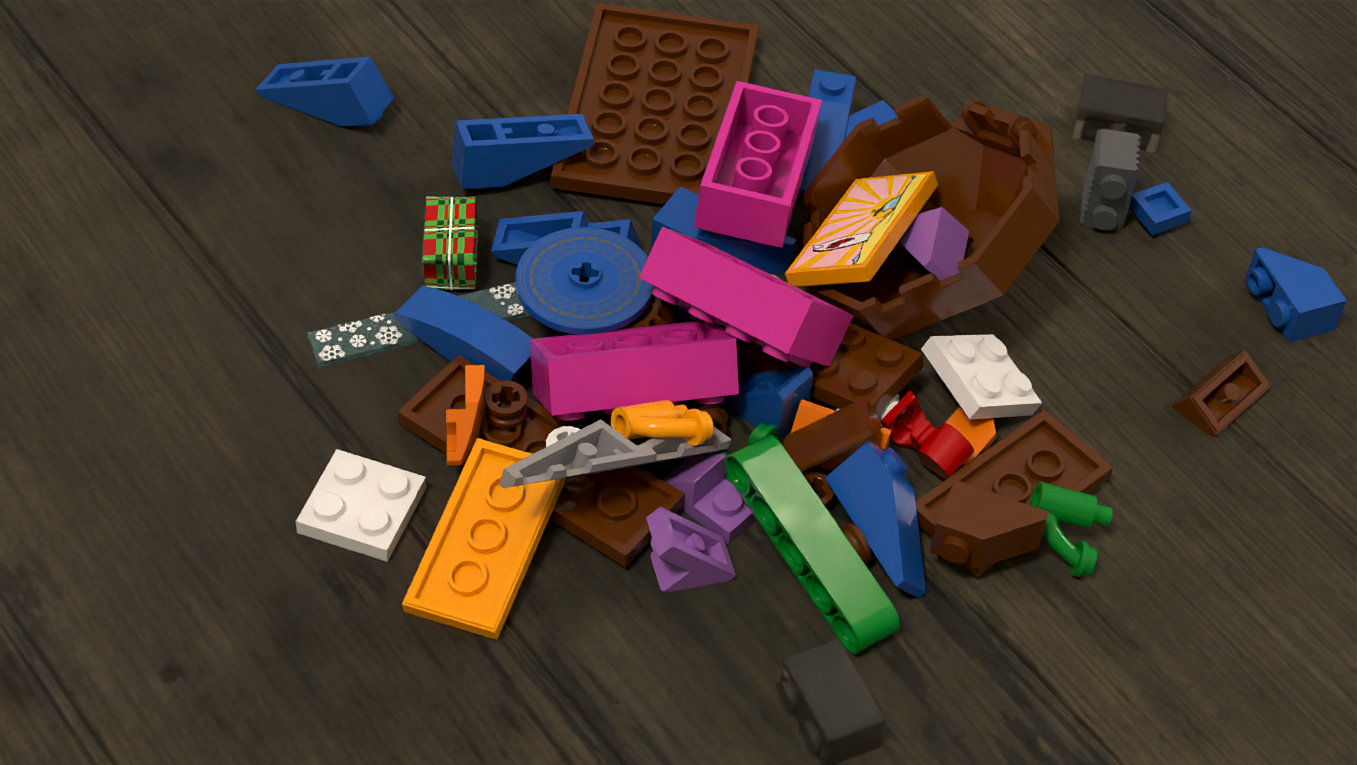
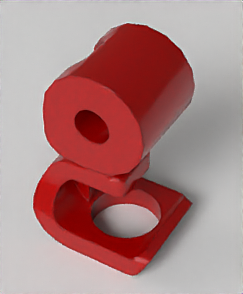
M909 391L880 421L883 428L891 430L890 441L900 448L916 449L920 461L944 479L953 475L974 453V448L970 442L953 426L943 423L939 428L933 427L926 420L917 397L912 391ZM906 408L904 414L895 422L899 414Z

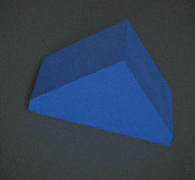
M809 366L753 373L739 385V394L727 395L724 398V403L727 408L754 427H757L760 423H765L768 426L773 424L778 427L779 434L777 439L780 441L792 430L801 400H810L813 373Z

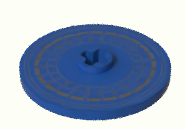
M592 227L563 229L540 238L524 252L516 269V291L526 311L537 321L552 329L576 335L612 332L630 324L648 307L653 296L651 293L654 285L639 278L648 257L638 245L615 232ZM582 278L589 279L588 282H581Z

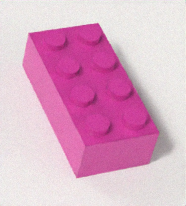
M736 81L700 185L694 228L750 240L762 245L782 248L814 143L822 100Z
M665 227L661 228L639 276L640 279L655 286L651 293L654 296L674 305L679 303L689 308L688 313L711 324L716 322L726 327L725 332L748 343L753 341L763 346L762 351L785 362L790 360L803 367L809 366L810 368L812 362L830 367L853 318L852 314L706 242Z
M703 320L619 329L598 334H573L529 339L533 394L551 416L557 415L559 420L582 419L585 417V412L603 410L605 414L612 415L613 410L617 407L661 400H669L674 406L678 405V401L696 399V402L699 404H717L724 401V396L739 394L736 338L725 332L715 322L711 324Z

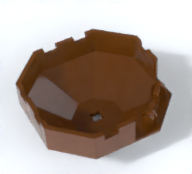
M923 95L896 106L895 114L898 117L878 125L873 118L857 124L804 192V206L811 213V222L803 225V248L855 179L934 171L938 186L918 214L943 207L969 230L966 248L971 246L974 250L970 255H964V259L958 262L960 273L939 280L934 273L929 272L898 241L870 282L807 286L805 288L813 296L852 314L853 318L850 323L890 340L897 339L1003 296L1059 223L1053 137L1050 125L991 105L986 106L978 100L966 103L961 110L962 118L948 123L928 97Z

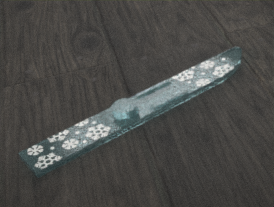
M516 282L458 296L493 312L506 321L530 315L518 298ZM397 311L307 333V338L318 367L423 342V340L393 318Z

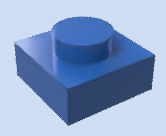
M1168 182L1132 194L1129 208L1151 235L1188 223L1192 212Z

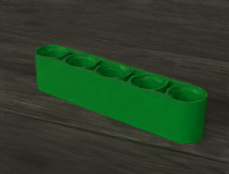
M767 435L728 454L725 457V466L731 482L845 649L852 654H857L897 632L900 623L893 604L778 439L772 435Z

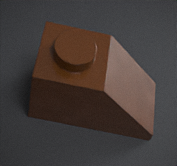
M954 480L936 522L930 553L941 556L952 563L964 564L978 569L1036 550L1040 546L1049 512Z

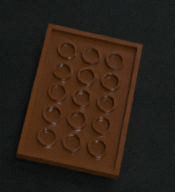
M596 2L567 113L583 114L594 138L593 146L554 163L551 173V188L666 204L679 187L699 195L700 185L736 81L749 83L759 25Z

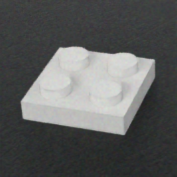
M994 334L931 336L921 348L969 419L1030 416L1042 404L1033 391L1030 380L1018 370L1007 354L1005 345Z
M336 449L296 520L297 533L388 562L426 490V477Z

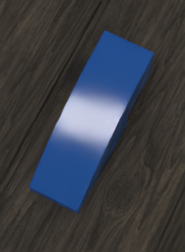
M576 211L499 219L491 252L495 258L518 265L524 252L537 240L550 233L575 227L605 229L628 238L639 247L641 243L631 219L588 223L584 212Z
M422 285L394 314L393 318L450 362L459 354L475 365H485V371L499 380L516 382L531 366L529 339L533 338L493 312L464 298Z

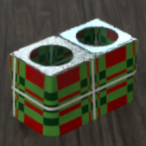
M426 197L422 246L424 286L442 291L476 290L478 230H474V227H478L476 197Z

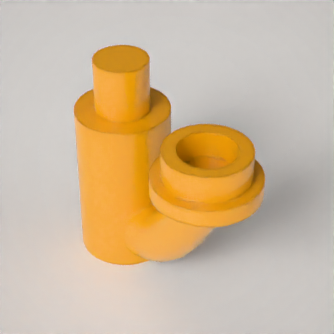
M669 400L617 407L611 415V427L628 440L645 437L684 438L691 446H697L710 439L713 434V422L707 412L698 409L688 410L684 404L674 406Z

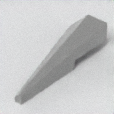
M599 420L504 468L499 485L503 488L678 460L728 449L731 439L713 426L711 438L697 446H691L684 438L645 437L628 440L607 423Z

